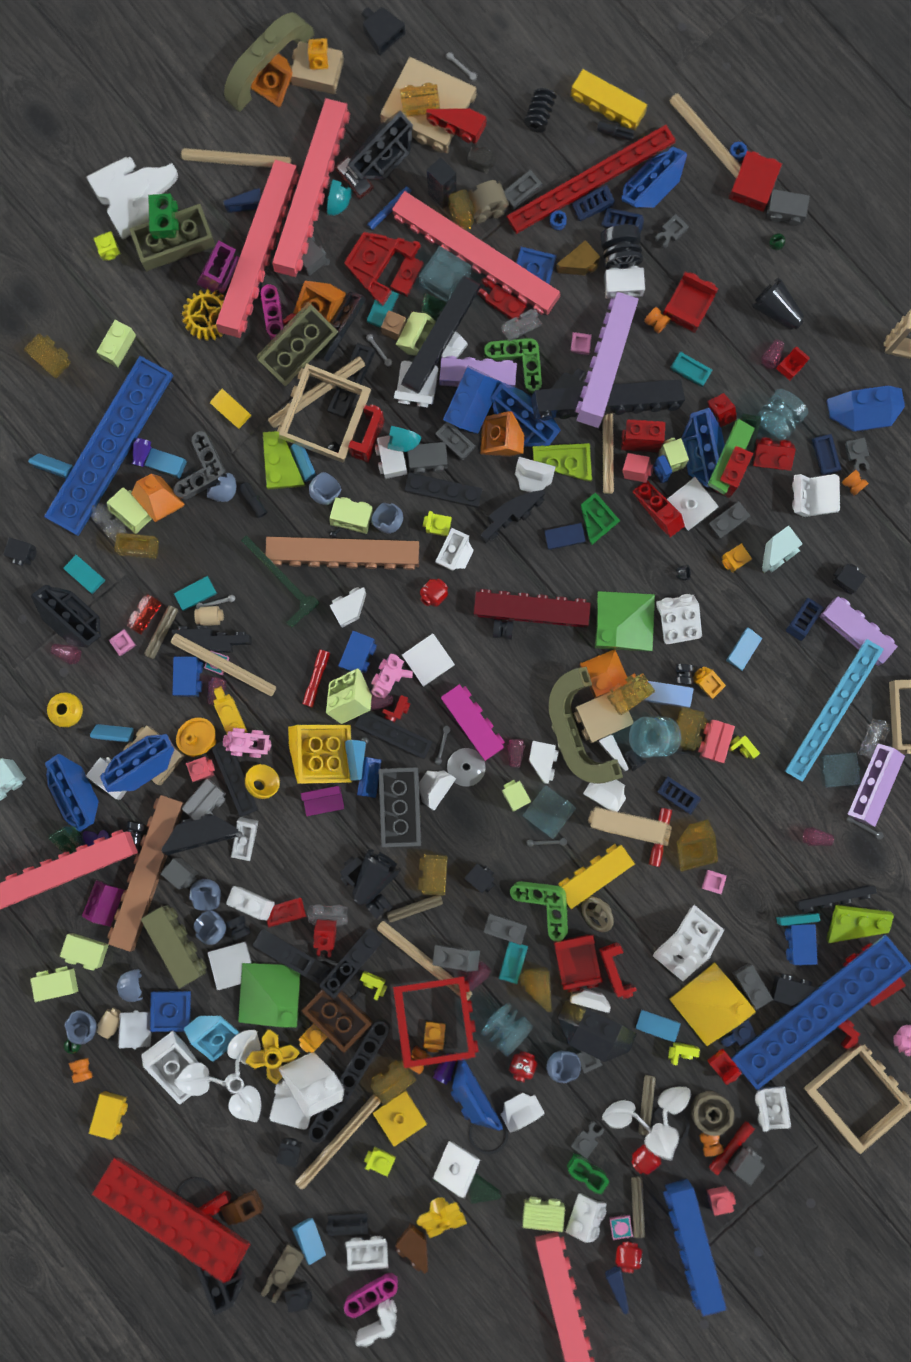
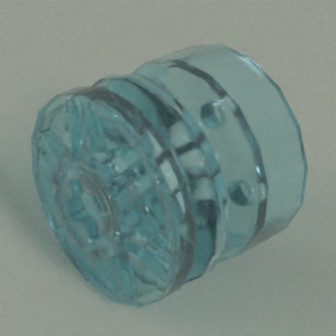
M777 389L769 399V404H765L756 417L760 425L770 434L779 439L787 440L791 433L795 431L796 425H799L808 415V409L794 394L784 389Z
M641 717L630 728L629 742L633 751L639 756L645 758L666 757L675 753L679 748L681 731L678 724L671 718Z
M509 1002L503 1007L498 1008L491 1015L481 1031L483 1036H487L491 1031L493 1032L488 1039L490 1042L498 1037L500 1038L496 1048L505 1056L512 1053L533 1028V1024L524 1016L517 1021L514 1020L518 1013L517 1009L508 1014L512 1008Z

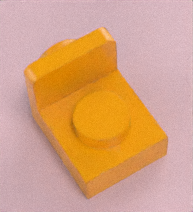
M308 39L310 69H328L327 39Z
M742 543L722 556L724 567L727 570L730 569L731 572L752 560Z
M705 666L697 670L693 677V683L698 684L711 699L726 686L712 669Z
M426 1021L423 1048H427L428 1052L443 1050L446 1023Z
M313 1023L298 1039L301 1042L299 1045L305 1052L308 1053L310 1051L313 1053L327 1036Z

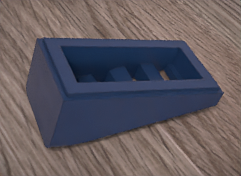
M606 185L572 203V206L579 221H582L607 208L613 207L614 198ZM594 199H597L600 205L597 206ZM588 202L591 203L593 209L590 210L587 204ZM581 205L584 206V208H585V210H586L585 213H583V211H582V209H581V207H580Z
M254 189L225 200L224 206L226 211L230 213L257 210L262 197L261 189Z
M607 208L602 227L610 228L619 225L617 223L620 217L622 218L620 225H625L626 220H629V225H633L636 222L635 226L639 228L641 233L644 224L643 215ZM614 215L613 223H610L611 217Z
M807 598L787 627L786 632L802 641L824 607ZM808 606L809 608H811L812 610H814L816 613H815V614L812 613L811 611H809L808 609H806V607ZM802 613L806 614L807 616H809V617L812 618V619L810 620L809 618H807L806 616H804ZM798 619L801 620L802 622H804L805 624H807V626L803 625L802 623H800V622L797 621V620H798Z
M670 777L666 778L657 793L690 815L701 801L699 796ZM673 784L674 786L672 787L670 792L666 794L665 791L667 790L669 785ZM679 788L680 791L678 792L676 797L672 798V795L674 794L676 789ZM683 793H686L687 795L681 803L678 802ZM690 797H692L693 800L687 808L685 805Z
M615 1266L605 1271V1275L623 1314H627L628 1304L620 1267Z

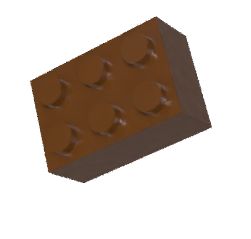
M321 990L302 1010L343 1053L373 1022L342 990L334 999Z

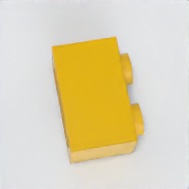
M106 1091L102 1092L99 1095L89 1134L110 1140L119 1135L122 1129L120 1120L122 1115H125L128 1107L126 1103L127 1097Z

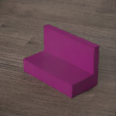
M340 786L301 793L306 816L345 809Z
M96 880L82 917L90 922L110 927L124 890Z

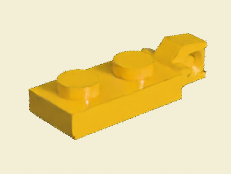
M222 686L215 688L214 693L217 699L213 700L226 733L233 732V728L245 729V733H247L246 726L233 697L230 694L225 695Z

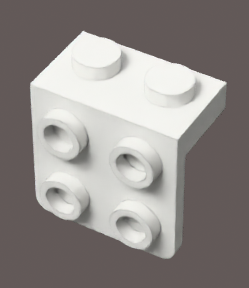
M402 361L398 388L395 391L394 398L399 399L398 403L410 404V401L417 402V406L428 407V404H433L438 367L435 366L422 390L417 394L401 385L406 372L412 364L410 361Z
M802 474L794 475V482L792 483L794 491L792 507L794 513L807 517L836 513L840 510V481L838 475L833 474L808 478Z
M684 594L678 598H664L661 601H656L657 609L661 615L663 639L666 644L701 638L699 603L694 595Z
M285 1080L279 1081L274 1092L276 1095L270 1120L303 1130L307 1129L310 1117L306 1118Z
M388 1298L379 1304L377 1311L381 1320L358 1330L357 1346L363 1345L365 1347L372 1344L374 1339L379 1337L384 1339L392 1335L397 1319L395 1314L397 1309L393 1300Z

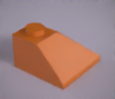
M277 54L260 71L251 85V89L278 107L282 104L293 74L287 59Z
M305 281L293 313L297 314L310 302L330 323L343 303L346 293L331 284Z
M509 411L486 416L482 424L480 454L500 456L523 454L524 433L513 412Z
M150 474L138 480L131 493L154 522L185 505L175 495L165 480L155 474Z
M615 649L580 663L581 667H587L592 685L589 687L594 699L613 690L630 685Z

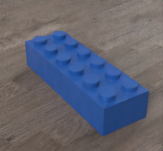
M688 1179L666 1184V1191L663 1194L666 1204L672 1210L669 1211V1217L674 1229H677V1231H674V1235L679 1248L682 1249V1251H679L681 1261L685 1269H688L684 1272L692 1290L690 1294L693 1304H695L696 1310L700 1309L703 1316L724 1311L726 1306L694 1188Z

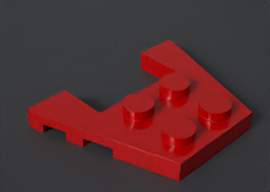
M363 232L344 264L378 303L384 306L392 291L377 282L395 251L412 260L421 245L418 241L409 242L401 238L392 239L384 235Z

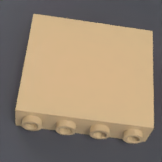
M409 57L380 114L381 123L401 110L413 124V138L421 144L432 146L438 152L448 153V145L454 135L447 133L439 126L431 125L426 120V110L467 109L470 102L473 103L476 98V87Z

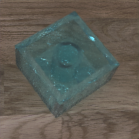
M439 246L419 275V283L448 302L462 277L465 275L469 278L471 275V265Z

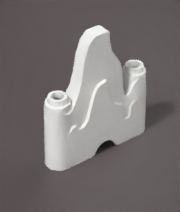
M125 157L86 176L100 202L103 205H110L107 213L122 239L131 235L130 228L149 222L148 195L163 194L176 182L178 173L172 163L161 168L147 167L131 173L136 166L131 157Z

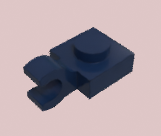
M746 1019L742 1024L731 1030L732 1033L721 1037L720 1040L725 1047L737 1042L738 1046H741L757 1036L749 1020Z

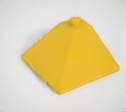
M294 725L288 727L289 749L297 784L352 782L350 780L345 741L351 740V725Z
M715 962L669 999L706 1046L742 1024L756 1012Z

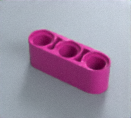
M267 284L261 289V298L266 329L272 340L277 335L272 334V331L274 329L282 330L284 323L278 291L275 286ZM269 293L275 294L273 298H266ZM272 311L278 312L275 316H269V313Z
M386 1273L348 1295L344 1305V1311L347 1316L357 1317L392 1297L396 1293L398 1279L395 1274ZM390 1281L394 1286L389 1289L384 1286V1283ZM372 1291L376 1294V1297L373 1299L368 1298L366 1293ZM352 1301L357 1302L359 1307L353 1309L349 1306V1303Z

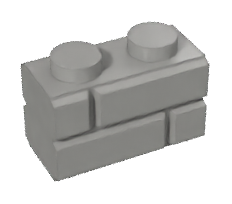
M206 778L181 809L194 820L201 819L203 815L213 814L211 811L215 807L219 808L224 803L226 793L214 782Z

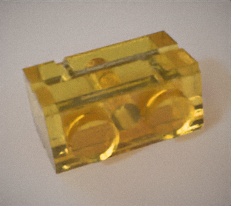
M424 83L418 87L407 85L400 89L402 112L406 117L425 115L427 109H440L437 84Z
M463 189L449 196V213L453 222L464 230L470 228L474 223V206L471 200H469L467 190Z
M39 333L24 350L56 379L70 365L71 362L67 359L69 355L61 347L56 349L53 346L55 342L47 335L43 337Z
M116 534L115 552L118 555L157 559L159 540L155 536Z
M633 673L625 679L626 684L621 686L619 683L610 689L612 693L607 698L620 716L655 692L643 673L637 676Z
M681 707L671 746L695 751L696 747L700 748L702 737L699 736L700 731L705 728L707 718H704L705 713Z
M424 855V858H420L419 870H423V878H419L418 890H422V894L445 895L448 856Z
M403 1059L400 1062L397 1060L393 1061L387 1067L389 1069L384 1074L380 1072L372 1078L373 1083H371L370 1087L384 1105L412 1085L417 1079L409 1068H404Z

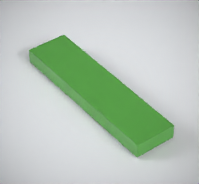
M740 419L736 420L708 482V486L722 494L727 493L730 485L721 482L720 478L735 446L746 449L755 428Z

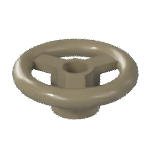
M586 898L581 906L585 921L596 931H609L614 922L610 906L599 898ZM589 903L597 904L593 910L587 909ZM590 916L598 920L601 926L597 925Z

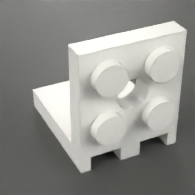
M693 905L677 932L655 951L653 957L684 981L710 958L724 929ZM676 955L682 956L683 959L678 958Z

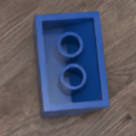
M467 366L443 420L478 434L492 405L491 396L502 381L471 366Z

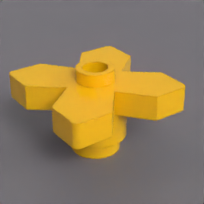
M268 1029L262 1036L264 1050L252 1051L246 1058V1063L254 1069L266 1066L267 1078L273 1083L278 1084L282 1078L279 1067H282L281 1063L294 1061L300 1052L291 1044L279 1047L278 1034ZM275 1053L277 1056L275 1059H271L269 1054Z
M437 1198L431 1201L430 1212L419 1216L420 1223L423 1228H426L430 1238L442 1234L444 1230L449 1228H458L467 1224L457 1202L449 1204L445 1198Z

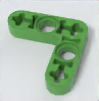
M528 338L493 341L486 344L484 354L487 359L497 361L522 358L526 391L533 394L535 390L541 389L542 378L539 346L536 340ZM528 344L535 347L532 349V352H529L528 349H522V353H519V345H522V348H527ZM509 345L516 347L517 351L514 354L507 353L506 348ZM500 346H503L504 355H501V351H497L501 349ZM491 347H494V350H496L495 355H491V352H488ZM529 362H534L537 368L530 371L526 365ZM535 375V383L538 384L535 388L528 385L531 384V376Z
M516 882L510 889L511 897L519 902L547 905L548 935L553 941H562L568 933L565 890L555 885ZM536 889L541 891L542 898L536 897L533 891ZM553 910H558L561 913L562 917H555L553 915Z

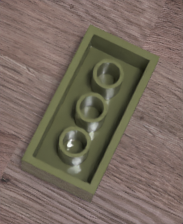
M200 204L175 212V219H178L179 230H176V238L153 239L149 231V222L130 228L138 255L146 271L215 247L216 244ZM163 223L161 228L166 227L168 223Z
M308 302L256 357L286 387L300 372L301 368H304L306 363L308 364L338 331Z
M167 905L141 918V921L178 988H181L207 973L205 971L207 967L203 959L198 958L195 944L192 941L189 942L185 926L179 924L176 910L174 907L171 908Z

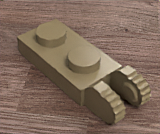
M288 1243L267 1279L268 1282L261 1293L262 1296L265 1297L268 1294L273 1283L279 1287L271 1300L273 1303H276L281 1292L285 1290L304 1258L303 1252Z

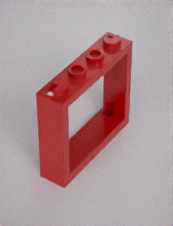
M464 977L393 987L404 1068L476 1057L475 1053L479 1052L477 1040L473 1041L472 1033L476 1032L474 1020H470L469 1012H473L471 1000H467L466 992H470L468 980L464 981ZM459 984L469 1052L412 1060L402 992Z

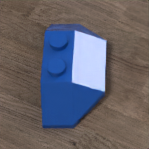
M671 147L668 151L651 158L624 185L622 200L634 207H655L679 183L687 157L686 152Z
M502 382L491 396L495 414L513 412L524 433V446H549L561 431L554 418L547 421L534 418L531 397L524 391Z
M893 386L854 390L827 399L830 419L837 421L853 432L891 427L905 407L902 388Z
M707 408L690 415V420L681 439L689 458L687 462L688 474L693 478L696 477L704 486L710 487L708 482L725 444L722 429L711 409Z
M148 735L116 755L107 766L105 772L100 776L107 792L134 791L167 770L174 752V747L168 735Z
M61 754L54 756L45 762L48 787L64 820L80 832L94 823L99 803L98 798L80 765Z
M465 1059L458 1060L451 1094L456 1103L460 1101L463 1107L461 1109L462 1114L466 1120L470 1119L472 1124L500 1131L503 1129V1125Z

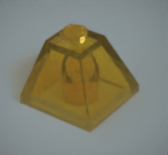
M709 820L689 824L676 843L681 872L718 862L716 836Z
M547 967L524 969V974H520L521 986H525V991L547 1012H552L549 970Z

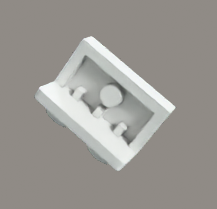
M785 1086L763 1087L759 1089L755 1095V1102L759 1106L760 1114L758 1115L759 1125L762 1126L763 1132H767L769 1129L790 1128L791 1122Z
M582 1193L578 1194L566 1233L584 1242H593L599 1235V1225L606 1214V1203L603 1201L598 1202Z
M374 1236L370 1240L363 1241L362 1238H352L351 1242H346L348 1271L388 1268L386 1239H382L381 1236Z

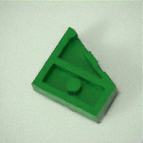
M596 492L581 504L591 545L620 522L618 517Z

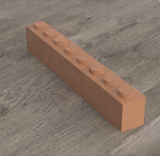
M266 537L265 560L272 566H282V563H289V566L299 567L301 564H308L309 567H320V564H327V567L338 568L339 565H346L347 568H358V565L365 566L367 569H376L377 566H384V569L403 567L404 570H414L415 567H419L420 544L419 541Z
M160 795V798L156 799L153 807L155 809L154 815L149 818L147 823L149 828L147 835H144L141 840V852L137 853L134 860L136 865L134 872L129 874L127 883H129L128 889L124 890L121 897L123 902L121 909L116 911L114 920H116L115 926L110 929L108 939H110L109 945L130 952L135 950L144 925L141 918L147 916L167 859V855L162 853V847L176 825H179L183 813L181 808L185 802L164 795Z

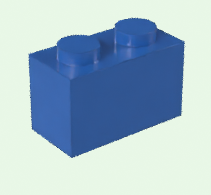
M352 631L339 667L349 672L358 668L361 673H366L370 665L367 662L370 655H374L377 647L375 639Z
M174 657V696L199 697V692H202L203 688L202 681H200L203 663L200 662L198 657Z
M815 924L788 925V929H785V938L789 942V948L786 949L787 960L793 965L817 964Z

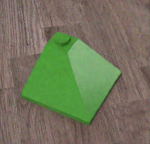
M598 591L595 648L652 651L655 594Z
M242 963L239 1023L297 1028L300 973L284 964Z

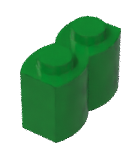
M574 1153L567 1164L571 1176L580 1182H585L591 1191L602 1194L609 1184L606 1173L601 1168L591 1165L582 1155Z

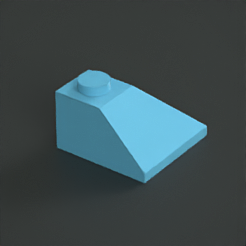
M198 1016L184 1028L191 1045L212 1062L227 1051L231 1039L240 1033L221 1016Z

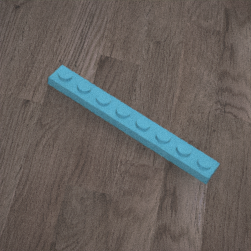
M868 639L864 641L785 772L803 782L884 649Z

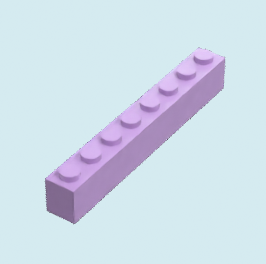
M617 292L615 299L611 298L608 309L611 311L606 313L603 322L606 324V327H602L599 338L602 340L597 342L594 350L597 356L592 357L589 366L593 369L592 372L588 371L585 379L588 385L583 386L580 395L583 401L578 402L575 411L579 413L576 421L599 428L639 300L638 298Z

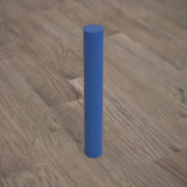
M406 186L367 224L371 230L392 211L404 191L409 194L411 193L409 187Z

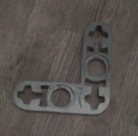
M202 431L196 432L193 435L192 444L204 468L176 483L174 493L182 500H187L220 482L218 480L219 476L225 477L226 475L224 466L210 437ZM201 437L203 438V443L206 446V448H203V446L199 443ZM208 452H212L213 458L210 461H205V455ZM213 465L218 470L217 476L214 475L215 471L211 467ZM203 477L204 483L201 486H196L197 478ZM182 487L186 488L184 494L181 493Z

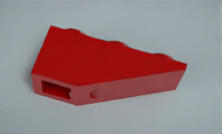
M470 108L426 110V120L431 125L439 126L447 133L461 137L467 143L472 142L476 144L486 127V116Z
M649 481L642 483L632 491L657 525L669 537H672L685 527L682 514Z

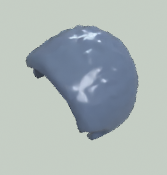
M326 472L318 474L309 485L311 498L322 505L333 503L335 497L337 498L341 492V486L338 481Z
M226 473L225 477L219 476L218 480L220 482L216 486L207 489L208 498L218 502H228L233 498L236 492V479L231 473Z
M382 503L374 511L371 523L379 531L391 534L402 525L403 512L393 503Z
M201 879L192 885L189 899L192 900L195 909L208 911L214 910L219 906L221 890L215 881Z
M213 910L202 913L193 925L196 932L195 936L201 942L208 945H213L220 941L226 931L225 922Z
M139 969L128 971L118 979L117 990L119 996L127 1002L143 999L138 998L141 995L139 978L142 977L141 970Z
M84 1011L71 1013L65 1023L67 1037L70 1042L78 1045L89 1042L93 1039L96 1032V1020L91 1014Z
M557 1051L552 1054L547 1062V1072L554 1081L568 1083L578 1078L581 1062L575 1053Z

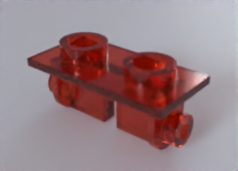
M149 594L143 596L137 606L141 610L140 613L134 610L127 620L128 624L126 626L142 634L162 603Z

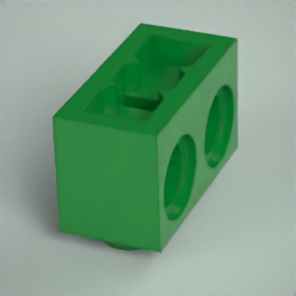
M171 193L148 195L149 231L153 239L176 238V230H179L178 219H175V212H178L177 201L173 199ZM162 205H168L165 209H160ZM163 223H168L166 227L161 228Z

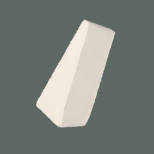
M613 735L597 741L613 760H618L619 766L623 771L629 769Z
M243 817L237 820L236 828L242 832L243 836L234 838L232 858L250 861L258 826L257 820Z

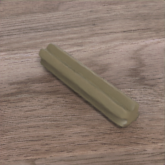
M170 605L167 607L144 653L145 656L151 659L155 658L178 612L177 608Z
M441 895L387 913V918L389 922H394L442 905Z
M645 1075L640 1118L650 1127L655 1077ZM639 1122V1134L648 1135V1130Z
M637 1176L631 1179L633 1235L635 1238H644L643 1180Z

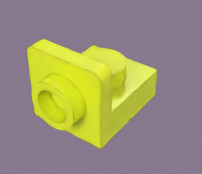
M111 231L94 238L99 255L103 261L112 260L120 254Z
M429 511L428 516H424L423 527H426V533L447 537L452 517L433 514L432 511Z
M736 736L731 740V746L728 749L733 751L740 746V752L750 759H754L760 754L746 736L741 738Z
M364 971L360 979L363 981V985L374 989V987L378 988L374 996L375 1000L379 996L383 997L387 988L384 985L386 980Z
M674 1042L673 1047L669 1049L668 1058L671 1059L673 1065H677L679 1054H681L682 1058L693 1059V1056L699 1057L700 1049L694 1045Z
M374 1147L373 1151H368L364 1162L367 1163L365 1169H372L388 1176L396 1156Z

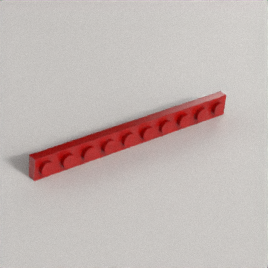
M664 125L509 214L507 220L515 233L518 234L553 212L558 211L675 143L676 139L667 125Z

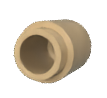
M219 606L195 609L196 625H220V621L224 619L223 610H220Z
M112 1008V1010L107 1009L97 1024L96 1032L106 1039L113 1036L119 1028V1016L122 1012L116 1008Z

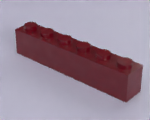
M480 589V592L476 591L474 617L587 628L589 625L591 603L586 602V599L576 598L575 601H568L566 597L548 599L547 595L529 597L527 593H518L517 596L510 595L508 591H499V594L491 593V590Z

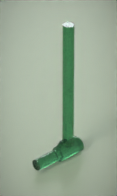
M247 535L244 536L241 541L301 602L300 610L287 622L292 628L320 602L313 595L306 597Z

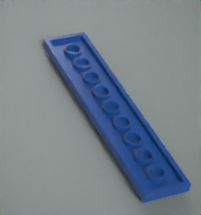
M139 356L44 516L46 519L77 536L80 535L132 447L133 442H135L174 376L171 372Z
M884 935L817 988L811 995L803 999L734 1054L731 1059L758 1090L910 970L911 964L892 941Z

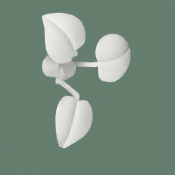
M246 1030L240 1032L229 1042L227 1053L229 1057L236 1059L235 1074L228 1075L225 1081L208 1077V1068L202 1063L194 1062L187 1065L175 1079L176 1086L182 1092L192 1096L206 1093L209 1090L208 1081L226 1086L231 1093H236L229 1100V1110L232 1115L239 1119L257 1122L261 1111L259 1092L252 1086H245L243 1088L244 1083L239 1077V1061L247 1064L246 1058L252 1051L261 1050L257 1031Z
M671 1087L664 1090L658 1098L659 1106L664 1109V1124L657 1123L652 1129L636 1113H633L635 1105L627 1100L617 1101L610 1105L604 1112L602 1119L608 1126L621 1129L631 1123L632 1117L636 1118L649 1132L645 1139L646 1147L655 1155L672 1160L679 1135L676 1129L669 1127L667 1112L669 1111L671 1114L681 1112L688 1104L691 1092L687 1087Z

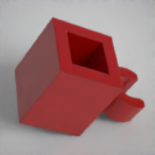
M317 919L314 930V948H318V957H320L322 950H326L328 957H331L336 940L337 921Z

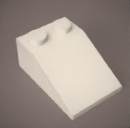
M172 1031L141 1055L143 1067L180 1105L192 1095L182 1092L176 1086L175 1079L187 1065L198 1061L181 1038Z
M315 1052L279 1067L282 1077L306 1118L342 1101L344 1088L335 1073Z

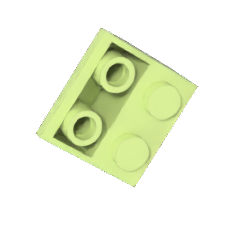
M358 668L329 682L326 713L341 724L370 711L372 695Z

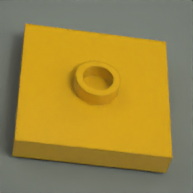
M406 1090L373 1111V1115L394 1147L427 1125V1122Z

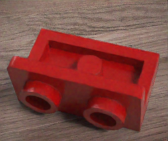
M767 437L756 439L753 466L791 471L796 451L791 441L780 440V442H777Z

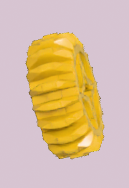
M208 289L206 294H203L202 290L199 291L200 295L198 296L193 293L194 299L187 298L189 305L185 304L183 308L186 311L182 312V316L185 317L183 323L187 324V331H191L192 336L197 335V338L200 340L203 336L206 341L209 340V336L215 340V335L217 334L222 337L223 334L218 332L214 322L220 314L225 298L224 295L220 294L218 296L217 291L211 294ZM207 303H213L218 305L219 307H210ZM199 306H201L200 310L197 311V312H195L196 309H197ZM206 309H207L208 313H210V314H209L210 316L208 317V318H209V321H208V319H207V317H206V315H205V314H207ZM195 323H205L208 327H200Z

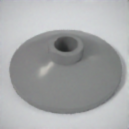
M462 748L450 756L447 771L456 778L454 781L456 784L472 786L477 784L484 776L485 761L476 750ZM465 763L470 765V769L467 771L462 768Z

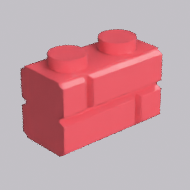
M711 720L710 723H706L703 731L706 737L704 742H700L698 748L700 758L724 764L735 726L717 720Z

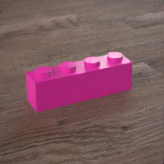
M459 684L443 695L441 700L481 757L486 761L504 749L502 744L505 742L499 733L494 734L491 729L494 726L490 720L482 717L480 714L482 712L481 707L477 702L473 703L469 697L472 695L466 686L462 688Z

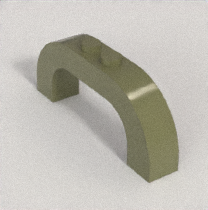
M293 12L287 13L273 22L241 55L230 71L224 89L226 101L240 112L252 100L250 88L260 71L290 41L294 40L297 44L299 41L307 43L308 39L314 36L312 26L297 13Z
M581 667L571 670L560 677L551 691L549 714L552 721V730L557 736L558 748L562 752L567 766L576 776L590 783H607L623 778L618 760L598 763L589 758L585 752L571 709L574 695L579 690L592 685L587 667Z

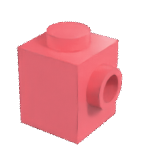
M628 453L623 467L624 479L646 483L648 476H651L653 472L650 457Z
M207 757L186 763L192 782H199L215 776L213 772L215 770L214 764Z
M726 1186L706 1190L710 1209L714 1216L734 1212L733 1205L736 1204L734 1194Z

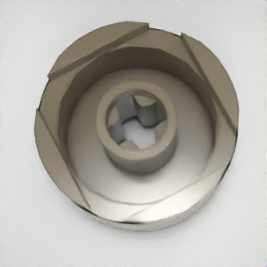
M496 180L481 183L476 186V191L472 192L471 189L466 194V200L477 223H482L490 217L499 218L503 216V211L508 206L501 183L498 182L497 184Z
M702 1092L695 1096L691 1105V1117L694 1123L707 1135H722L733 1124V1108L727 1099L718 1092ZM714 1109L716 1113H713L712 1117H710L708 1113Z

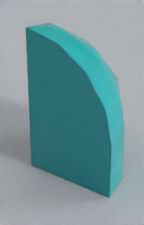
M333 179L328 197L327 215L342 213L347 208L352 194L350 187L344 188L341 186L342 182Z
M391 426L388 449L399 452L413 450L419 445L421 436L410 430Z

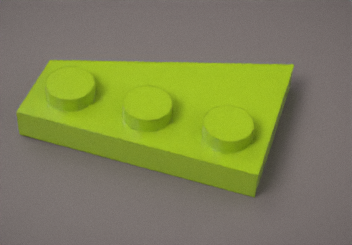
M263 432L267 489L305 486L286 440L279 438L280 432Z
M590 443L533 446V461L555 466V473L592 482Z
M836 905L826 940L828 943L889 933L894 915L889 911Z

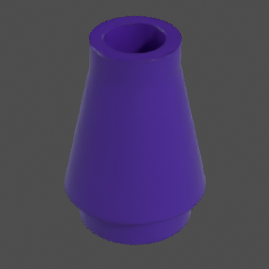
M136 438V442H133L132 464L143 467L152 448L150 446L151 441Z
M457 1060L440 1063L434 1070L433 1078L447 1085L448 1081H451Z

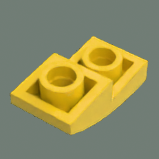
M223 389L210 402L238 429L251 416L248 411Z

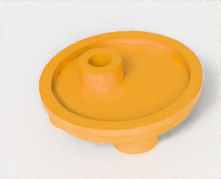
M205 718L190 719L177 732V747L182 753L190 757L202 755L216 744L215 728Z

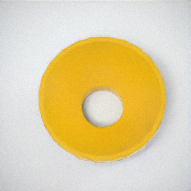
M70 693L55 695L47 706L49 719L59 727L66 728L75 725L81 719L83 713L81 701ZM59 704L67 706V712L63 715L57 712Z
M259 764L248 770L245 776V786L252 796L259 799H267L278 791L280 779L273 768ZM260 781L264 785V789H256L254 782Z

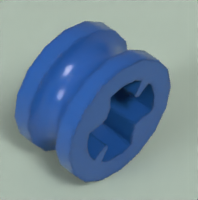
M735 142L732 144L729 153L739 162L744 159L747 147L742 142ZM737 149L741 150L739 155L735 154Z
M559 210L553 212L550 217V226L555 230H562L566 226V214ZM556 217L562 218L560 224L558 222L555 223Z

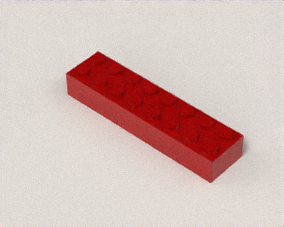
M114 1158L92 1194L222 1282L231 1279L251 1244L122 1158Z

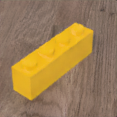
M582 69L571 89V97L576 102L589 106L592 111L600 112L607 119L614 120L626 128L635 130L646 112V103Z
M613 844L606 849L607 854L602 857L598 855L590 861V866L587 868L582 866L574 872L576 876L570 880L567 877L558 883L566 892L567 905L570 909L577 906L635 864L622 845L616 846V844Z

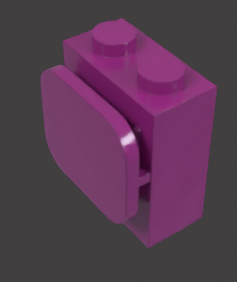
M218 240L210 253L197 285L210 290L212 293L217 289L220 294H223L240 258L237 255L236 257L233 256L236 249Z

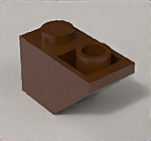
M254 1189L226 1203L220 1209L227 1225L230 1226L260 1214L264 1205L257 1190Z
M411 1223L397 1239L395 1244L396 1251L401 1257H407L417 1271H423L426 1274L428 1271L427 1237Z

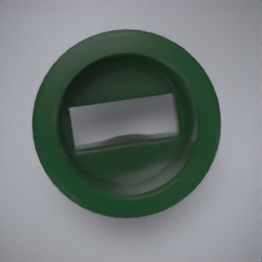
M774 234L769 242L770 247L774 250L782 249L785 244L783 234Z
M67 1039L64 1043V1050L69 1054H74L81 1048V1045L72 1043V1051H70V1040Z

